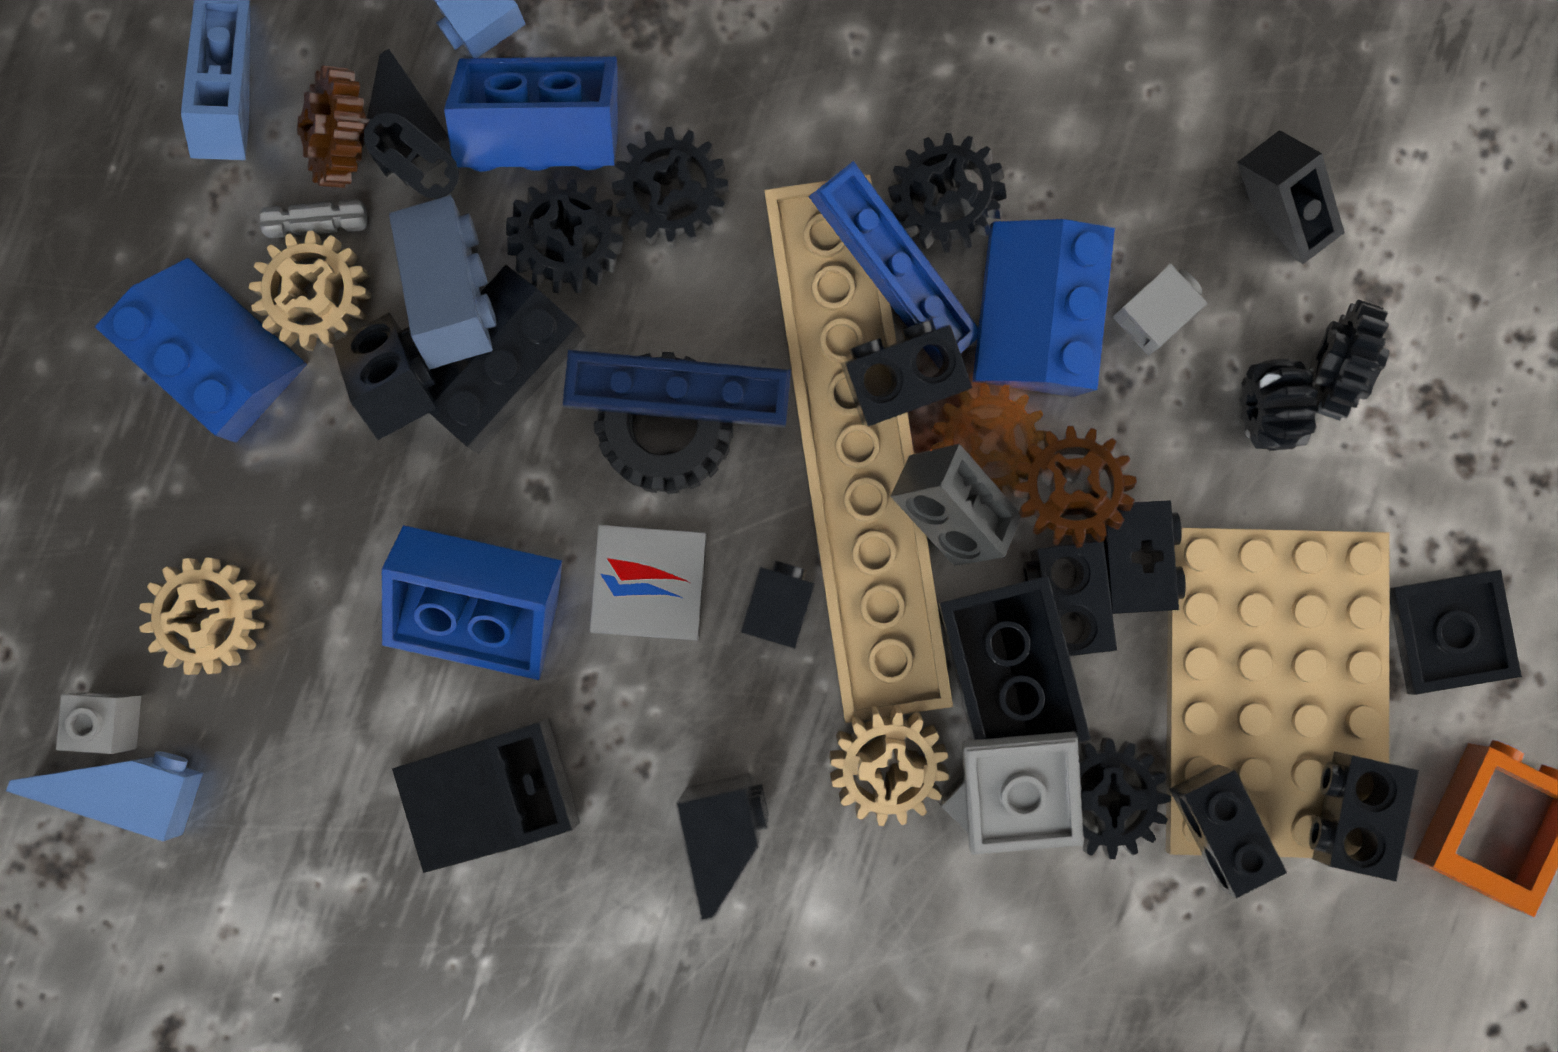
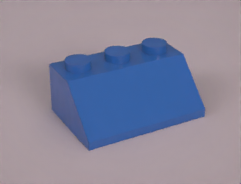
M617 56L459 58L444 108L451 156L456 161L457 167H470L475 171H490L497 167H524L528 170L539 171L551 166H577L584 170L614 166L618 142Z
M1067 219L992 222L990 224L991 234H989L972 382L1069 397L1098 390L1115 228Z
M189 258L131 286L95 326L99 332L211 433L235 443L308 365L291 348L280 341L275 334L265 330L262 327V322Z
M403 525L382 567V646L539 680L559 600L562 560Z

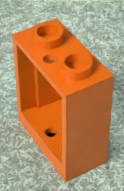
M1492 740L1489 747L1468 743L1413 860L1513 910L1535 918L1558 868V770L1542 764L1538 771L1522 763L1525 755L1523 752L1496 740ZM1495 769L1553 797L1551 805L1514 882L1456 854Z

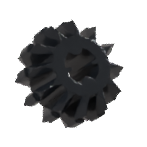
M1288 358L1271 359L1270 361L1250 365L1246 373L1247 377L1241 383L1243 394L1239 399L1242 404L1240 418L1245 422L1244 433L1247 438L1251 439L1256 449H1268L1269 451L1290 450L1297 446L1307 445L1311 434L1316 430L1315 414L1319 412L1316 406L1318 391L1313 388V375L1311 371L1306 370L1301 360L1290 361Z

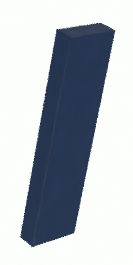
M568 350L562 405L565 408L786 428L791 370Z

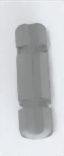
M359 199L341 200L339 206L333 205V202L330 201L289 205L288 210L283 209L282 206L264 207L260 211L261 230L268 238H282L289 234V232L295 233V236H305L308 231H314L316 234L338 233L339 228L345 229L346 232L362 231L367 228L368 222L365 204Z

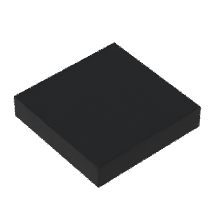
M1501 570L1389 588V601L1407 694L1418 695L1522 677Z

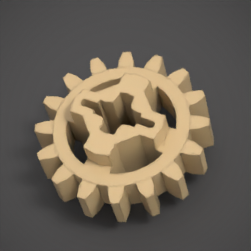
M314 231L307 232L305 242L302 244L291 233L285 235L286 249L281 251L270 244L267 250L273 258L269 264L255 262L253 266L263 274L262 281L249 283V289L262 296L261 300L251 305L252 310L260 316L269 315L264 320L262 327L272 334L280 331L279 340L289 346H292L299 337L301 347L306 350H314L317 338L323 344L332 348V343L335 342L334 333L338 331L345 335L352 333V327L348 323L351 318L365 320L367 316L357 305L359 301H365L372 297L371 292L358 284L369 277L368 271L362 266H353L359 258L358 255L350 248L341 251L342 243L331 235L322 245L320 236ZM307 258H319L314 264H299L298 262ZM282 278L281 293L278 295V288ZM309 283L314 284L313 288L317 292L311 300L308 299V293L305 290ZM344 286L343 297L339 305V289ZM308 317H321L323 320L312 325L296 324L297 321L302 323Z
M206 557L201 567L197 559L186 558L182 562L183 572L176 567H165L162 571L167 582L165 584L149 583L147 588L156 598L154 603L140 604L139 609L151 614V622H147L139 628L140 632L154 633L156 639L147 648L150 653L168 652L163 663L165 667L174 668L183 663V670L186 675L199 674L202 666L207 674L221 673L222 670L221 660L228 666H235L241 663L240 655L237 652L238 648L253 650L256 647V643L248 637L250 630L263 629L264 623L257 619H252V611L258 610L264 604L263 600H251L248 598L247 594L256 585L253 580L236 581L240 572L238 566L226 565L220 571V559ZM209 581L221 586L231 599L225 600L218 596L214 585H209ZM179 595V598L177 599V601L171 609L175 597ZM204 608L220 610L219 613L211 614L209 618L202 620L201 624L185 622L187 619L195 618L196 614L202 613ZM234 621L232 631L228 638L225 639V633ZM174 633H179L187 638L190 649L182 645Z
M899 705L892 707L889 717H882L877 706L871 707V720L866 723L856 715L851 717L854 729L852 734L842 731L837 732V743L843 750H834L829 753L830 764L839 768L830 773L832 786L843 787L839 792L840 802L843 806L850 805L856 801L855 812L858 819H864L872 811L876 814L878 826H884L888 814H896L900 824L904 825L907 824L906 811L913 808L918 814L924 816L927 814L923 800L926 797L940 800L942 797L939 786L935 781L949 779L946 766L939 763L949 758L944 744H935L940 736L934 725L921 730L924 721L919 712L915 711L907 720H904ZM877 737L876 739H874L873 741H871L869 744L864 745L866 742H868V741L871 740L872 738ZM905 737L913 740L922 749L924 756H919L918 751L908 750L904 742ZM894 749L897 763L891 764L889 772H886L884 781L880 768L887 766L888 759L892 758ZM853 775H858L859 780L869 781L873 786V794L862 788Z

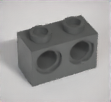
M960 444L909 455L890 496L954 566L1004 558L1021 519L1019 511Z

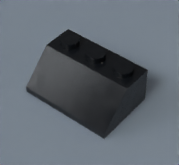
M507 265L480 292L481 295H488L496 318L497 326L488 328L493 351L430 369L436 384L429 387L437 409L429 414L466 447L478 454L566 359L568 350H574L585 338V334L576 322L540 290Z
M1049 576L937 603L972 740L1075 732L1078 737V743L1091 740Z
M750 773L686 787L676 803L702 921L714 918L759 847L761 830L768 829L769 811L762 784L752 786Z

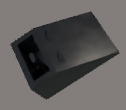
M549 719L392 768L423 873L515 849L572 831L580 823Z

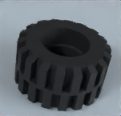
M662 352V357H654L697 361L686 355L684 359L677 358L674 352ZM650 353L640 355L643 357H652ZM596 410L598 418L597 421H594V430L599 438L600 444L598 446L603 456L625 480L634 486L637 485L643 488L645 491L675 494L680 493L679 490L686 488L692 490L700 486L702 480L708 476L711 478L719 470V464L723 459L726 460L730 451L729 445L734 431L733 423L697 420L695 436L685 448L670 455H655L645 450L635 437L633 425L636 414Z

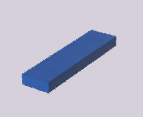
M854 161L808 196L907 327L929 319H933L935 328L951 325L960 353L977 340L978 326ZM924 346L923 349L940 369L943 363L941 352L935 346Z

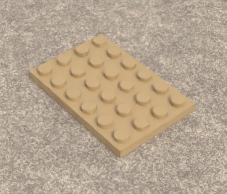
M1182 528L1181 543L1174 546L1176 567L1181 566L1184 570L1186 592L1184 599H1178L1179 610L1168 611L1166 794L1171 796V802L1166 803V818L1168 819L1166 823V852L1170 855H1202L1169 788L1218 764L1235 769L1279 857L1312 858L1314 850L1309 845L1310 829L1314 819L1317 816L1321 817L1325 798L1320 789L1321 775L1326 763L1332 762L1334 751L1389 763L1390 532ZM1368 772L1361 775L1356 783L1355 790L1360 801L1367 799L1374 788L1373 778ZM1359 828L1352 829L1345 837L1344 847L1348 855L1356 853L1362 846L1363 836Z

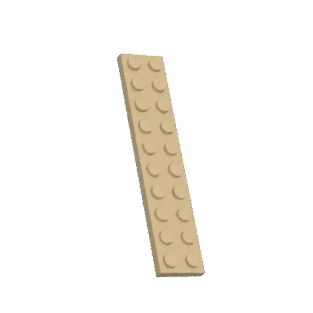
M864 175L872 185L871 175ZM821 181L764 190L843 716L844 722L850 723L851 717L854 715L861 718L862 721L870 720L871 707L877 706L882 717H889L894 705L900 706L903 715L914 713L915 711L923 712L953 707L927 536L890 497L909 455L914 454L908 413L869 427L862 425L840 364L853 359L849 349L866 342L881 338L884 347L897 343L891 305L808 197L827 182ZM875 364L866 371L864 385L870 394L874 396L882 395L891 386V373L884 365Z

